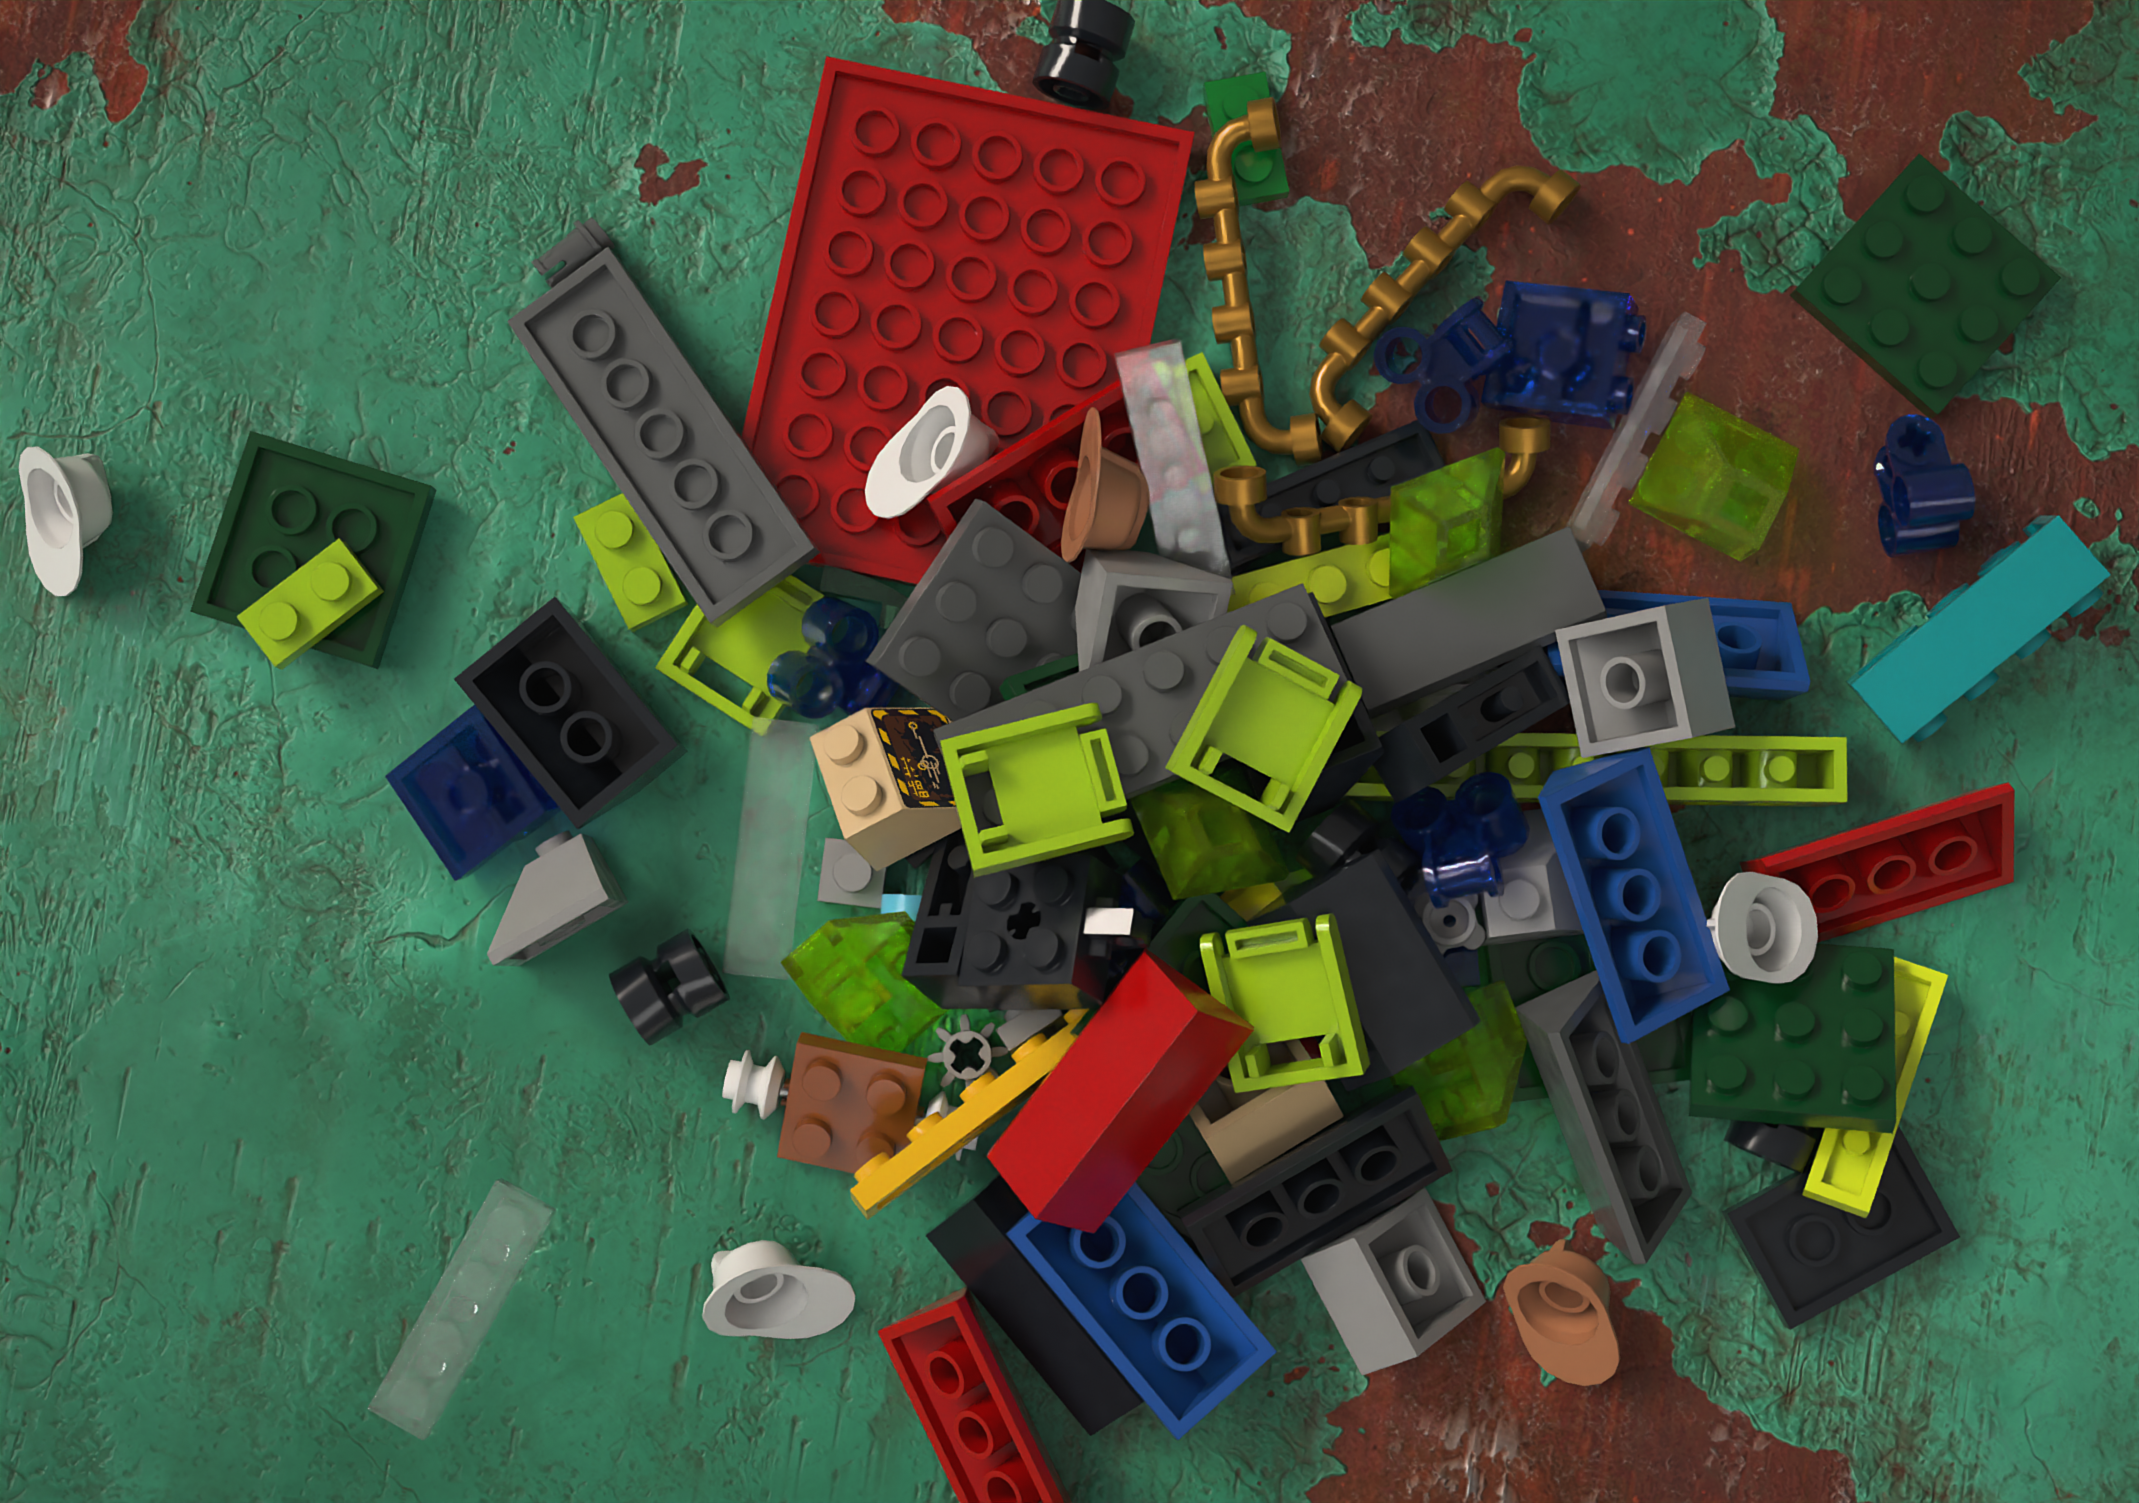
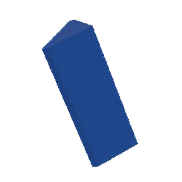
M1598 590L1607 612V618L1669 604L1708 598L1729 697L1786 701L1808 692L1811 681L1792 603ZM1556 641L1542 647L1564 686H1567L1558 642Z
M1639 747L1552 771L1538 799L1621 1043L1630 1044L1726 993L1730 989L1710 929L1707 927V919L1650 748Z
M1134 1182L1095 1233L1037 1220L1029 1211L1006 1233L1008 1238L1176 1440L1185 1435L1277 1352L1136 1182Z

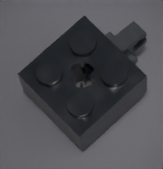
M1092 855L1058 856L975 877L957 986L998 1010L1098 1009L1104 1004L1112 951L1150 948L1153 921L1149 918H1143L1141 912L1135 909L1119 908L1122 876Z

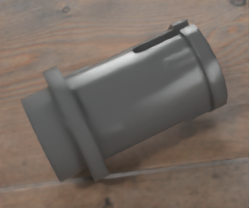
M592 217L583 224L576 220L573 223L575 227L573 231L538 259L535 258L531 261L541 276L560 261L565 263L562 269L546 280V283L551 288L605 248L609 247L611 250L615 248L610 238Z

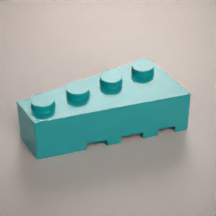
M2039 515L2023 529L2024 533L2029 537L2025 542L2021 544L2019 541H2016L2005 549L1998 550L1980 566L1981 569L1977 572L1980 578L1971 586L1966 582L1950 591L1926 614L1929 618L1927 622L1921 627L1914 624L1907 628L1846 681L1900 743H1904L1911 736L1919 743L1932 735L1948 720V717L1942 712L1962 695L1968 701H1972L1980 696L2000 678L1994 671L1996 667L2014 653L2020 660L2032 654L2052 636L2046 629L2048 625L2066 611L2072 618L2078 616L2104 594L2098 585L2111 574L2059 515Z

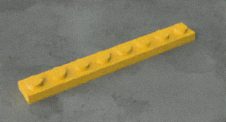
M1266 874L1251 886L1246 879L1237 882L1224 892L1220 898L1244 920L1248 921L1282 893ZM1070 1009L1063 1017L1068 1025L1051 1038L1047 1039L1041 1032L1029 1039L1011 1056L1016 1064L997 1079L991 1072H988L971 1083L959 1095L964 1104L947 1117L943 1118L937 1111L918 1123L907 1134L912 1143L894 1157L890 1158L884 1151L864 1164L854 1174L858 1184L850 1189L852 1201L865 1218L869 1220L1033 1095L1076 1039L1070 1032L1089 1009Z

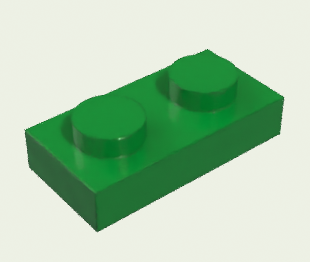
M1266 72L1204 82L1203 95L1212 139L1215 133L1228 121L1248 114V101L1270 97ZM1252 140L1240 143L1234 149L1231 160L1238 192L1239 207L1287 198L1290 191L1281 148L1255 152Z

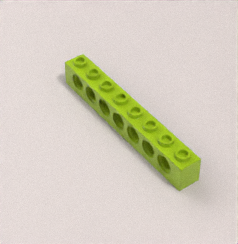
M1376 731L1378 737L1388 732ZM1518 733L1402 801L1540 803L1538 796L1552 771L1628 750L1582 758L1577 734ZM1702 735L1645 746L1650 748L1668 805L1829 807L1847 802V737ZM1373 765L1340 800L1346 801L1353 798L1355 801H1394Z

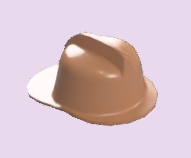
M1095 407L1089 409L1085 419L1077 478L1068 503L1062 530V558L1067 563L1074 561L1082 549L1107 551L1130 549L1137 541L1149 509L1150 491L1146 477L1138 465L1101 446V423L1098 410Z
M1559 1239L1550 1250L1544 1251L1529 1264L1517 1266L1507 1274L1503 1289L1523 1343L1531 1357L1547 1373L1564 1382L1582 1386L1601 1384L1614 1375L1621 1359L1619 1343L1609 1316L1611 1291L1608 1279L1599 1265L1588 1257L1576 1253L1569 1240Z

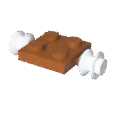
M801 1032L796 1044L791 1079L786 1078L784 1082L785 1070L778 1056H774L768 1065L764 1067L753 1064L751 1051L746 1050L741 1062L730 1060L722 1094L723 1098L733 1100L732 1113L736 1114L745 1102L758 1105L760 1118L763 1120L777 1109L782 1097L780 1105L786 1107L777 1157L854 1174L878 1154L885 1151L892 1158L910 1145L912 1142L907 1137V1134L929 1115L938 1111L945 1118L958 1108L948 1105L945 1091H941L929 1102L926 1114L924 1113L925 1107L919 1106L928 1058ZM978 1137L963 1148L975 1151ZM963 1148L955 1153L958 1161L961 1159Z

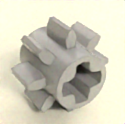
M963 1014L960 1019V1032L952 1035L947 1029L941 1027L936 1029L938 1037L946 1042L943 1052H935L927 1056L928 1061L933 1063L944 1062L948 1072L943 1076L941 1086L949 1085L955 1077L966 1080L967 1088L976 1080L975 1078L982 1074L991 1072L996 1079L1000 1076L990 1064L993 1057L1007 1054L1008 1048L1003 1046L992 1047L988 1037L993 1033L996 1024L991 1022L985 1025L981 1032L971 1030L970 1019L967 1014ZM975 1037L983 1044L979 1051V1056L985 1063L979 1070L969 1065L961 1071L953 1064L958 1054L952 1048V1045L957 1039L963 1043H968Z

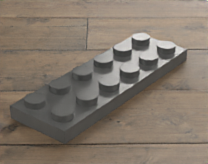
M609 247L605 248L507 321L710 624L719 627L821 553L624 264Z
M1302 583L936 728L933 731L942 754L940 740L1088 703H1098L1102 720L1089 726L1077 728V732L1080 735L1106 728L1124 796L1128 800L1182 778L1165 767L1234 635L1242 625H1246L1258 632L1247 658L1252 660L1260 643L1264 638L1269 637L1340 675L1328 701L1333 703L1347 678ZM1222 753L1218 763L1232 757ZM989 771L964 777L978 834L982 830L1003 825Z

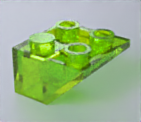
M1686 391L1628 504L1741 562L1760 549L1788 493L1799 448Z
M1496 447L1391 487L1389 595L1393 599H1397L1501 555L1505 452Z
M1240 763L1216 766L1212 774H1209V776L1256 800ZM1184 778L1130 798L1173 900L1283 881L1290 874L1265 820Z
M906 911L828 920L780 962L809 1003L848 1042L901 1052L950 1010L941 1009L901 976L915 921Z
M1503 979L1464 991L1482 1021L1472 1029L1389 1077L1393 1086L1402 1082L1414 1087L1439 1141L1497 1128L1507 1122L1527 1038Z

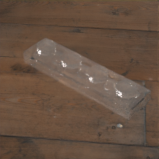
M1685 311L1668 328L1566 527L1570 526L1581 553L1591 547L1593 542L1602 546L1609 537L1620 515L1619 511L1611 508L1622 487L1628 490L1634 487L1649 459L1648 456L1640 453L1650 432L1657 435L1662 433L1677 406V401L1669 397L1679 376L1686 380L1691 377L1705 352L1706 346L1697 341L1707 323Z
M1176 338L1114 353L1138 465L1146 477L1150 491L1148 510L1159 556L1228 578L1233 583L1180 340ZM1232 585L1230 595L1235 594L1234 585Z
M753 717L722 966V972L725 974L788 980L815 763V753L809 737L818 733L819 725Z
M502 1178L495 1181L369 1404L368 1410L423 1441L430 1436L556 1212V1208Z

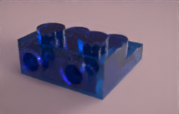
M1506 280L1481 403L1488 409L1548 416L1555 423L1614 430L1617 414L1627 415L1632 406L1634 379L1633 377L1625 376L1630 353H1641L1647 331L1646 316L1638 315L1639 307L1629 293Z
M476 705L469 708L385 776L455 881L469 877L511 843L525 839L561 811L560 807Z

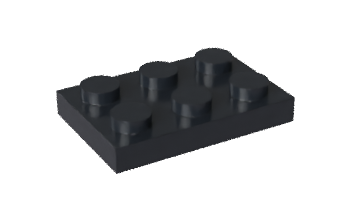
M1899 1125L1867 1218L1802 1195L1813 1162L1807 1165L1804 1174L1794 1172L1722 1211L1784 1327L1790 1330L1960 1238Z

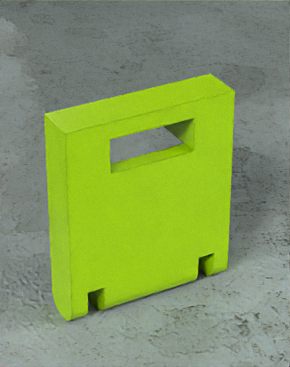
M789 575L719 627L710 624L698 604H696L655 668L765 739L846 614V610L834 603L819 624L813 619L821 608L825 596L793 575ZM706 657L753 686L743 702L742 708L693 678Z
M1242 625L1234 635L1165 768L1289 833L1361 697L1362 687L1351 681H1346L1340 688L1333 703L1328 701L1340 675L1269 637L1264 638L1260 643L1252 660L1247 658L1258 632L1246 625ZM1222 753L1271 777L1259 801L1209 776V774H1212Z
M1088 703L940 740L941 751L974 878L1117 842L1134 835L1130 819H1120L1104 824L1101 820L1103 817L1123 812L1127 809V803L1106 728L1080 735L1077 732V728L1089 726L1102 720L1098 703ZM989 771L1003 825L982 830L978 834L964 777Z
M1333 913L1317 916L1315 925L1318 939L1314 940L1311 924L1307 917L1228 930L1225 933L1230 954H1225L1218 932L1201 936L1200 951L1211 996L1254 1026V1031L1228 1063L1235 1093L1363 1075L1369 1067L1370 1060L1338 924ZM1325 1035L1319 1044L1322 1058L1271 1065L1266 1043Z

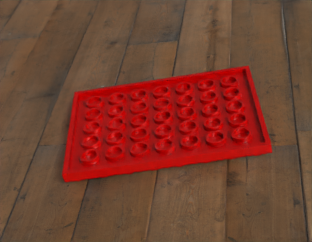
M826 56L741 436L821 553L806 564L913 587L917 586L947 541L926 499L932 494L929 493L919 504L904 515L886 519L875 516L866 503L865 488L869 471L877 455L918 414L923 405L936 391L946 386L961 388L969 399L971 414L996 432L999 444L988 458L989 460L1147 362L1195 132ZM1082 549L1077 558L1068 563L1080 573H1082L1086 549Z

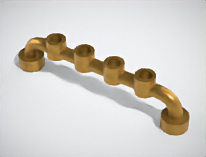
M1274 97L1248 101L1247 115L1228 121L1215 133L1207 150L1206 167L1208 179L1195 181V197L1200 219L1212 217L1214 219L1217 242L1204 244L1203 255L1209 282L1222 280L1225 305L1212 307V322L1217 344H1231L1234 368L1221 369L1220 371L1221 388L1224 398L1229 407L1239 405L1240 418L1245 432L1257 447L1272 454H1294L1297 466H1304L1324 460L1323 442L1320 438L1321 429L1317 413L1291 416L1290 429L1280 430L1273 427L1268 422L1265 414L1264 384L1261 368L1258 363L1255 340L1256 325L1249 296L1247 259L1238 215V192L1231 163L1234 149L1240 143L1252 140L1255 152L1281 148L1278 111Z
M1519 165L1501 169L1487 179L1479 189L1469 180L1465 181L1454 192L1444 207V211L1453 218L1438 234L1428 226L1423 227L1409 242L1402 254L1411 262L1396 280L1386 272L1380 274L1361 298V302L1370 308L1354 326L1345 318H1341L1331 327L1320 342L1319 347L1328 355L1313 374L1309 392L1314 412L1317 413L1318 417L1326 425L1320 438L1340 453L1347 450L1364 432L1371 422L1373 415L1354 399L1348 401L1344 406L1340 405L1335 397V385L1347 371L1353 369L1361 361L1372 343L1386 327L1392 325L1401 317L1416 294L1430 279H1434L1447 266L1456 250L1471 234L1476 233L1487 222L1505 196L1515 191H1525L1533 195L1534 198L1529 205V209L1550 225L1569 206L1579 192L1581 184L1562 169L1550 177L1534 167Z
M1517 416L1506 418L1499 422V448L1504 452L1512 453V459L1508 468L1502 474L1494 477H1459L1453 479L1450 485L1434 488L1420 486L1404 487L1396 490L1395 495L1379 498L1349 497L1340 500L1336 506L1319 509L1295 507L1283 510L1281 516L1264 518L1256 512L1254 504L1267 499L1266 470L1256 466H1231L1214 472L1215 501L1228 505L1231 520L1243 536L1257 543L1282 542V552L1295 556L1318 553L1321 550L1320 535L1339 531V540L1345 544L1363 545L1373 543L1378 540V524L1396 521V530L1400 533H1427L1434 530V513L1451 510V519L1455 522L1466 524L1481 523L1490 518L1489 503L1502 501L1514 496L1528 483L1535 470L1537 453L1550 448V420L1536 416Z

